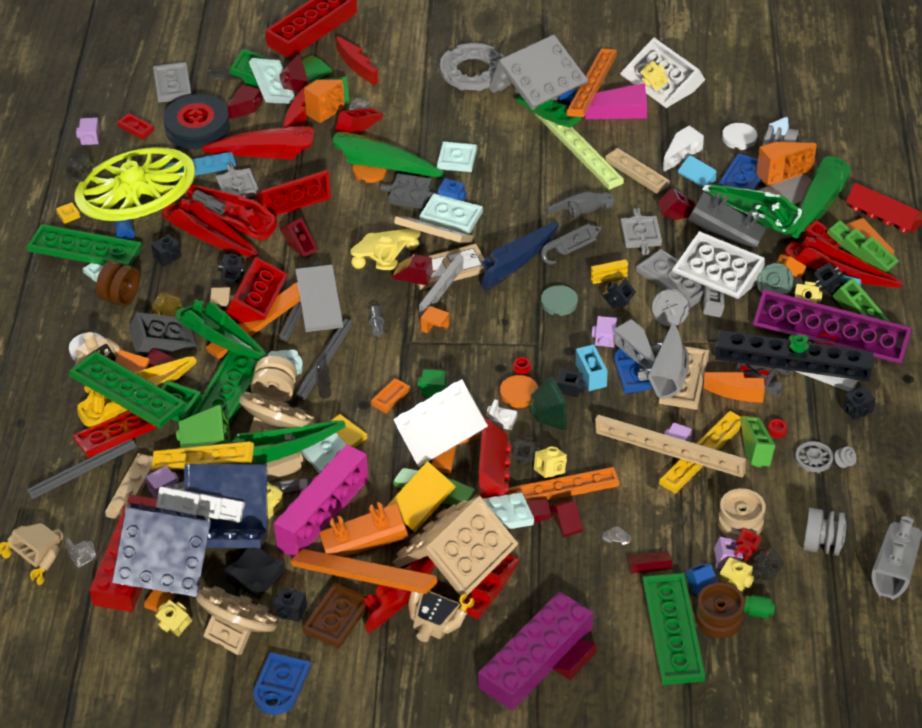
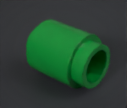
M753 594L752 596L746 595L744 612L749 613V616L769 619V615L774 616L776 603H772V598Z

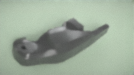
M584 192L548 207L547 213L550 214L566 209L569 210L570 215L575 219L581 214L594 212L600 206L605 207V209L612 208L614 206V197L610 193Z

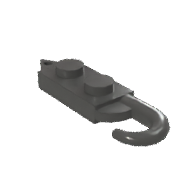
M586 224L545 244L541 249L542 260L550 265L555 264V260L551 261L547 258L549 250L555 248L559 254L566 255L595 241L602 227Z

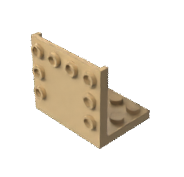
M478 496L467 502L463 500L459 504H454L447 510L443 509L436 515L438 519L435 522H429L423 528L424 532L421 535L417 534L410 540L411 545L408 548L405 546L397 552L396 555L398 557L393 563L397 568H400L428 556L459 595L462 596L463 594L468 595L518 543L484 500Z

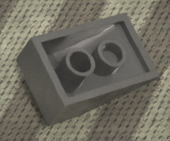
M136 312L129 326L136 355L148 356L152 349L169 354L196 347L192 330L186 328L173 316Z

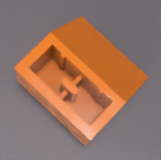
M316 80L304 88L306 115L319 123L345 108L342 80Z

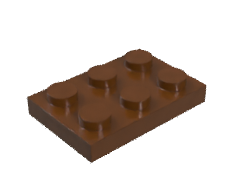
M334 583L302 627V632L340 649L368 609L363 602L367 596Z

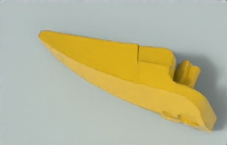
M194 356L185 357L134 373L161 388L166 381L175 382L193 367L197 360ZM92 389L87 399L78 405V416L82 423L88 427H93L128 411Z

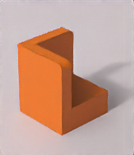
M780 255L777 263L785 265L792 271L794 279L801 278L806 268L804 264L786 255Z
M429 306L421 316V331L428 333L434 325L448 328L450 326L448 312Z

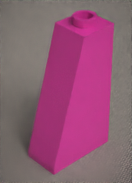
M645 83L598 92L585 114V119L647 118Z

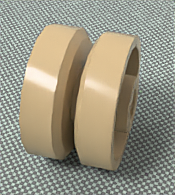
M279 356L263 357L255 366L251 382V392L260 394L269 401L271 399L286 403L293 395L297 369L293 363Z
M741 488L724 494L720 502L718 522L721 532L727 538L734 540L738 539L743 527L760 535L763 530L765 502L763 498L752 490Z

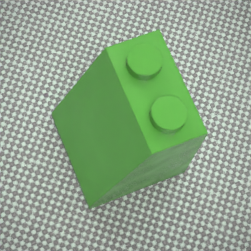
M221 405L178 422L179 429L176 430V435L181 446L178 448L231 443L229 421Z

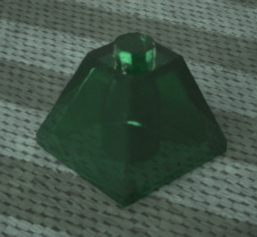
M550 376L531 394V401L528 404L529 412L535 416L539 423L560 430H566L567 401L554 377Z

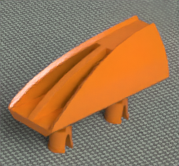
M377 502V510L371 504L369 507L370 513L343 522L340 516H338V523L332 518L330 520L331 527L320 531L326 554L340 557L349 556L409 538L398 504L395 503L383 508L382 504Z

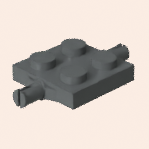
M397 174L392 185L382 183L380 191L390 192L389 204L423 209L425 202L433 194L438 195L437 192H430L432 179L405 174Z

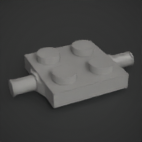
M230 163V165L227 164L226 166L227 173L216 176L220 191L244 196L245 198L254 197L259 192L250 168L235 170L233 164Z
M635 208L633 209V217L621 218L620 224L625 248L641 247L642 254L645 255L646 252V255L650 253L648 247L662 246L657 217L641 216L640 209L637 208L636 210Z

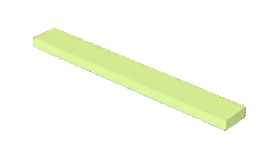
M535 114L609 190L624 184V179L573 127L568 128L555 124Z

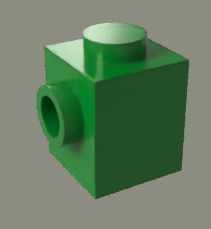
M423 369L422 377L418 378V388L421 389L422 397H432L434 394L446 389V371Z

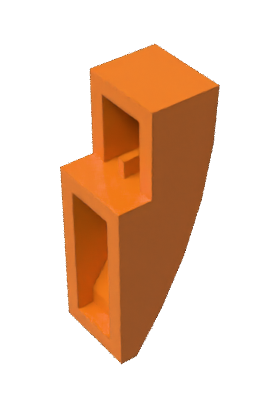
M704 372V389L735 400L763 403L765 392L764 378H744L743 372Z

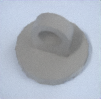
M663 290L653 300L652 312L655 319L664 326L670 327L672 323L679 325L689 315V300L679 290Z

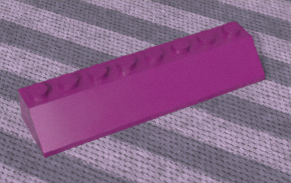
M767 290L762 292L753 326L787 335H806L810 341L832 343L836 347L874 352L873 357L901 365L912 336V327ZM820 332H824L829 336H838L839 339L836 342H832L833 338L824 335L821 338L816 337Z

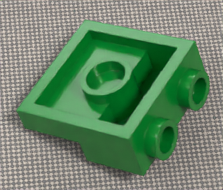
M242 49L230 67L229 73L245 79V85L260 89L249 61L252 58H270Z
M166 381L161 389L185 402V409L171 419L177 422L186 419L189 414L191 415L201 398L200 391L181 386L177 383Z

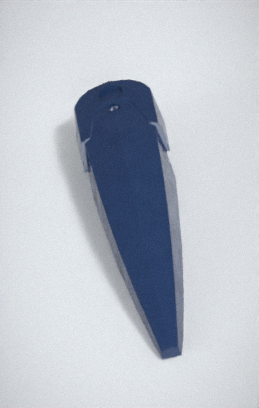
M557 221L552 222L515 241L494 249L491 255L494 262L489 257H486L481 262L486 269L481 284L482 288L488 291L522 268L550 240L559 227V223Z

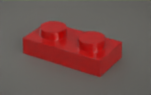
M130 113L117 121L119 128L142 140L154 132L153 125Z

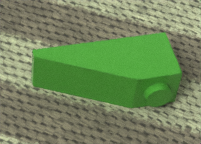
M854 278L832 295L845 311L889 322V319Z
M741 416L740 421L747 459L755 467L770 466L775 444L763 422L758 417Z

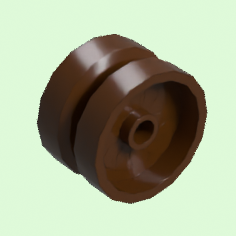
M116 261L107 262L97 278V297L122 307L128 306L135 298L139 288V271L134 267L124 266Z
M717 582L703 588L698 595L696 622L699 628L705 634L714 638H726L737 633L743 624L745 598L742 592L728 583Z

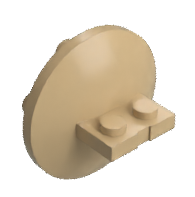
M245 392L239 399V403L254 416L249 433L315 424L314 416L306 414V411L303 409L289 407L288 403L282 401L277 402L271 399L269 401L260 394Z
M204 586L203 589L198 591L196 596L198 603L212 615L203 637L224 646V648L237 655H242L251 632H272L276 630L278 625L277 617L268 612V607L262 604L255 605L251 603L252 599L247 596L240 595L239 598L225 593L224 589L214 586L213 589Z

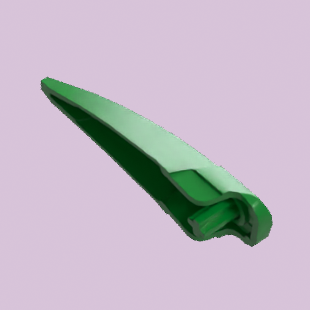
M338 132L333 137V147L343 150L350 164L432 177H443L444 171L428 161L391 144L348 132Z
M834 156L824 157L811 177L812 180L807 186L799 206L805 215L804 221L791 234L792 237L798 239L815 220L818 221L846 186L851 168L841 158Z
M712 184L705 185L702 189L714 198H716L718 193H722L720 199L726 195L728 200L725 204L746 217L751 210H754L752 217L757 213L760 216L756 222L775 232L785 235L792 234L804 221L805 215L803 211L782 195Z
M196 299L193 305L176 311L175 319L189 330L194 331L222 348L257 359L267 356L265 351L214 302L208 303L204 309V302Z
M334 420L304 425L302 427L240 433L234 437L232 443L249 441L254 443L252 463L247 464H265L295 454L323 441L345 428L346 423L344 420ZM292 434L294 439L291 441L285 440V435Z

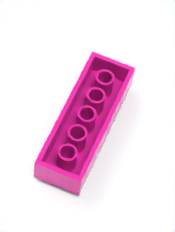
M346 445L336 453L335 458L330 463H327L323 471L313 478L311 484L301 491L299 497L288 505L287 510L276 518L274 528L277 550L292 558L302 549L307 550L320 535V531L325 530L330 524V520L334 519L369 481L367 454L349 445Z

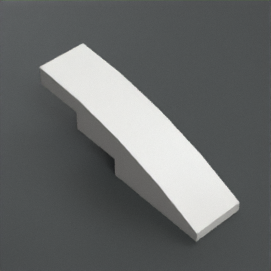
M160 487L156 507L192 515L241 522L245 502Z

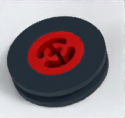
M195 94L179 98L167 107L163 115L167 138L175 145L183 148H203L205 144L223 139L230 127L226 105L220 99L210 95Z

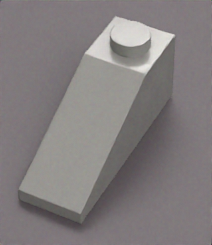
M632 319L615 328L613 343L644 369L652 368L655 358L644 329Z

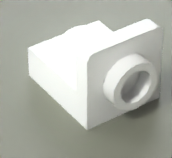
M494 399L492 406H489L487 409V417L498 428L512 430L517 418V411L498 407V400Z

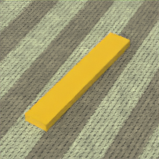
M729 411L696 444L719 451L741 429V417ZM680 459L659 480V484L676 494L703 466Z
M249 441L154 451L151 470L155 472L165 466L170 471L182 470L185 464L252 463L254 443Z

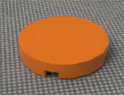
M353 165L355 178L359 181L365 180L366 183L378 182L388 172V169Z
M524 375L508 377L500 386V397L504 403L511 404V407L524 408L532 405L535 399L537 400L538 385L533 379Z

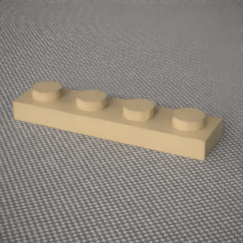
M619 148L606 155L607 163L656 194L669 186L670 180Z
M138 453L105 511L106 517L119 520L129 495H140L146 484V476L153 472L151 470L152 456Z

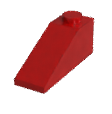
M371 107L340 111L335 131L360 135L380 120L384 114Z

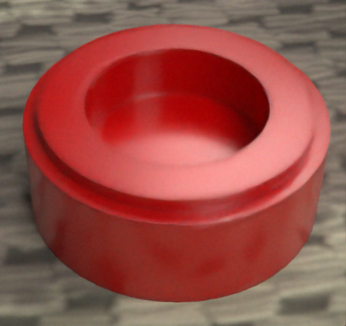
M773 419L768 423L767 431L771 437L782 438L787 434L788 426L781 419Z

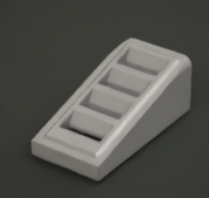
M704 285L703 314L721 317L725 307L724 293L716 292L717 290Z

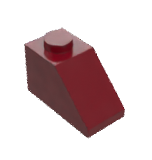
M297 55L279 76L283 89L300 92L309 82L300 55Z
M242 85L227 105L229 118L234 119L255 113L263 102L261 90Z
M674 188L658 201L661 214L673 220L689 218L696 205L695 201Z
M302 217L279 228L287 244L302 258L319 250Z
M417 254L410 256L397 265L392 279L427 286L433 275L432 257Z

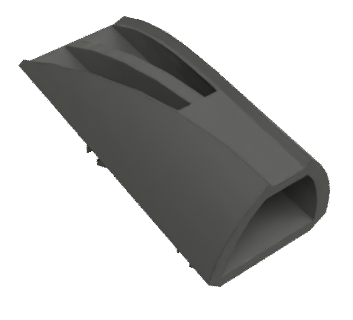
M703 192L688 221L728 241L744 246L757 247L766 230L765 227L756 222L760 217L757 213L752 217L754 210H751L746 217L725 204L728 200L726 195L720 199L722 193H718L716 198Z

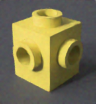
M654 61L640 71L644 77L642 81L647 87L651 86L655 91H658L669 81L664 74L666 72L661 64L657 65Z
M805 281V285H796L795 298L821 303L822 291H819L816 283ZM806 292L812 293L810 299L805 297Z
M548 447L547 449L536 451L534 470L545 478L565 473L567 455L557 447Z
M269 482L268 519L284 508L282 491L279 487L273 486Z
M729 557L720 572L719 583L733 585L743 594L746 587L750 588L753 583V567L745 562Z
M171 600L162 604L156 614V618L159 620L158 626L165 632L170 630L178 637L192 620L185 613L187 609L179 602L174 604Z

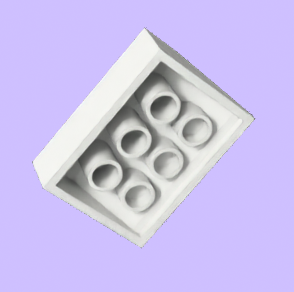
M655 38L620 73L622 77L633 85L644 84L642 81L644 77L640 71L652 61L657 65L661 64L666 70L664 74L669 81L658 91H655L651 86H646V94L665 108L693 93L705 81L698 68Z
M698 232L672 269V272L739 299L757 284V277L765 267V258Z
M463 380L451 384L447 389L434 394L430 399L417 404L411 410L400 414L394 419L418 467L488 427Z

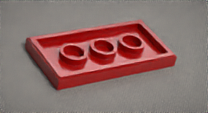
M128 411L76 433L72 437L77 446L89 458L158 427Z

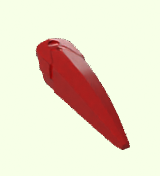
M288 127L251 131L203 145V152L210 154L232 152L234 156L293 160L298 153H302V149H308L313 146L314 129L311 127Z
M191 185L183 194L192 202H195L192 195L196 190L208 196L212 195L214 199L226 205L222 215L211 210L217 217L242 234L259 241L269 238L277 227L278 220L274 214L257 201L247 199L244 196Z
M183 198L180 203L168 205L161 212L162 217L177 228L180 227L208 244L252 258L259 255V252L199 201L190 204L191 201L189 199L185 200Z
M807 236L803 244L791 242L783 252V255L790 256L806 267L819 270L830 262L834 269L838 267L843 275L861 279L863 284L901 288L903 282L898 278L865 263L819 237L809 238Z
M428 556L414 561L405 570L431 575L436 565ZM379 585L375 591L376 597L373 594H369L363 600L368 607L367 610L370 615L364 627L367 633L373 632L398 612L409 601L411 591Z

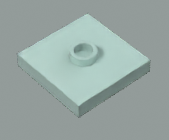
M443 142L437 168L472 172L477 145Z
M335 433L300 452L320 474L325 465L335 458L336 453L342 450L346 443Z

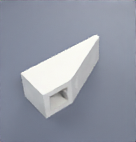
M687 126L677 132L664 156L663 170L667 171L683 160H686L690 155L692 156L703 149L704 136L691 126Z

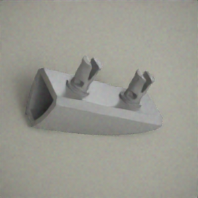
M674 323L671 324L663 343H651L650 347L653 355L658 354L652 368H641V372H638L639 380H650L657 397L661 399L672 397L680 392L689 368V354L681 342L679 331Z
M903 516L900 523L894 522L889 525L872 570V583L879 597L882 595L894 600L909 585L922 537V531L919 528L912 527L914 520L911 517Z

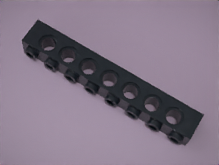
M719 331L715 360L870 382L874 352L807 342L809 348L802 353H796L790 348L791 341L787 339Z

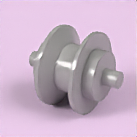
M851 447L836 450L834 457L839 467L846 468L856 463V453Z

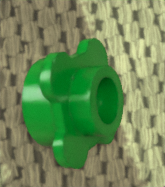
M791 335L789 337L792 351L802 353L809 348L806 335Z

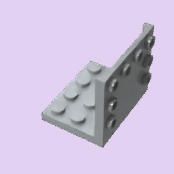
M552 35L500 59L489 89L494 93L498 90L502 91L507 86L513 84L533 110L536 106L578 86L586 85L588 79L556 36Z

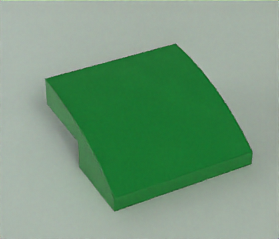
M310 55L302 59L309 83L332 73L331 68L315 56Z

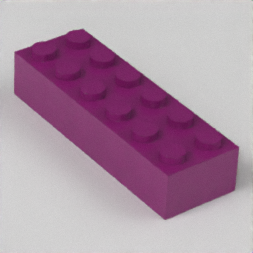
M559 591L478 672L479 689L513 711L553 670V667L565 654L593 628V612Z

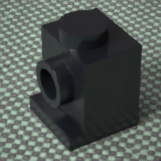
M560 369L556 381V396L563 394L579 397L580 392L584 393L586 382L583 381V373Z

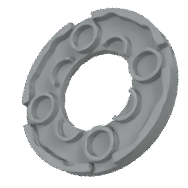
M467 43L458 45L457 49L448 50L440 60V73L447 83L457 87L459 90L482 91L490 87L498 62L504 58V55L502 53L499 54L495 51L494 47L486 44ZM467 59H479L489 65V70L483 72L481 76L469 77L466 74H461L457 66Z

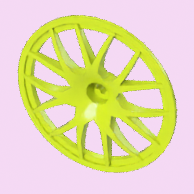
M143 148L122 153L102 162L82 178L75 191V202L82 213L99 220L121 221L142 217L165 208L180 198L194 180L195 166L190 157L185 153L170 148ZM148 154L145 164L141 167L138 166L136 161H132V156ZM152 154L166 155L162 159L152 163ZM173 157L179 160L175 165L159 170ZM127 158V162L121 168L111 166V164ZM184 165V173H175ZM106 169L117 175V177L102 179L95 177V175L101 170ZM90 180L100 185L86 189ZM180 180L175 186L158 184ZM106 193L92 200H86L84 197L85 195ZM141 194H147L156 199L144 205H141L139 202ZM126 197L123 205L119 209H110L119 200Z

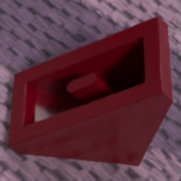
M564 500L550 505L551 513L564 537L583 532L576 501Z

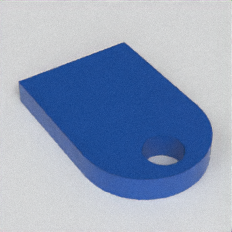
M619 348L615 353L614 365L624 394L653 389L650 380L640 381L638 378V372H641L640 369L644 368Z
M270 652L254 688L256 706L264 713L271 715L282 714L293 708L311 669V662ZM269 700L277 701V704L273 706L267 705L266 703Z

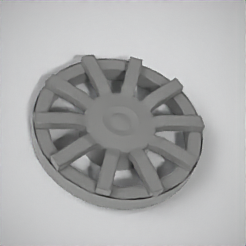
M811 441L803 443L797 448L795 459L797 465L805 469L806 472L820 473L828 470L832 465L833 453L825 444ZM806 447L809 448V450H808L807 452H806L805 450H803V449L806 448ZM802 452L806 456H801L799 453Z

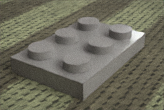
M186 62L153 66L158 103L174 101L192 95Z

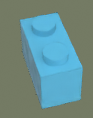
M595 345L577 348L575 365L578 371L583 373V381L586 382L588 391L607 387L608 371Z

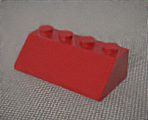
M325 170L256 193L257 202L265 206L272 214L278 216L331 199L329 171Z
M854 183L846 200V203L851 205L850 209L860 212V210L866 211L865 215L876 219V217L882 218V223L889 226L895 224L898 226L897 229L904 233H908V231L914 233L922 224L921 211L857 183Z
M255 257L226 313L240 323L265 320L288 274Z
M484 419L488 427L482 430L479 492L482 499L509 495V483H506V481L510 480V469L506 468H510L511 457L507 456V454H511V443L507 440V434L488 419Z

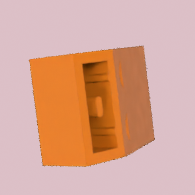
M773 142L759 148L756 174L766 186H770L812 172L817 144Z

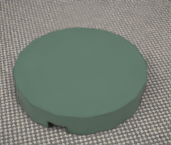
M773 263L764 267V270L757 277L759 291L761 293L763 290L783 295L790 294L795 282L792 271L781 263Z
M563 285L547 288L541 295V306L544 311L551 315H554V313L559 314V316L568 315L577 308L578 295L570 287Z

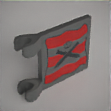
M738 363L734 372H743L744 378H764L765 390L773 395L780 396L782 393V383L771 381L776 370L785 375H789L791 370Z

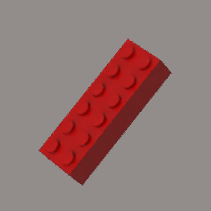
M309 0L265 30L267 47L289 59L293 58L357 14V0Z
M129 495L127 502L156 507L157 499ZM125 505L91 585L90 595L93 606L133 612L143 588L112 583L125 517Z

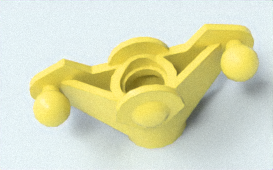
M415 229L369 233L350 250L351 255L354 256L351 260L352 266L356 269L363 268L366 264V260L363 257L365 256L376 261L377 269H395L398 265V261L395 259L404 246L409 250H415L419 245L417 238L421 232Z

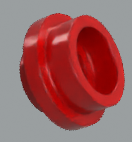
M519 357L513 363L512 369L516 374L525 375L531 371L532 365L527 358Z

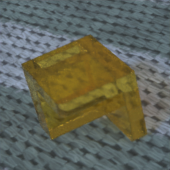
M161 292L152 304L153 312L155 315L175 317L176 311L182 308L181 298Z

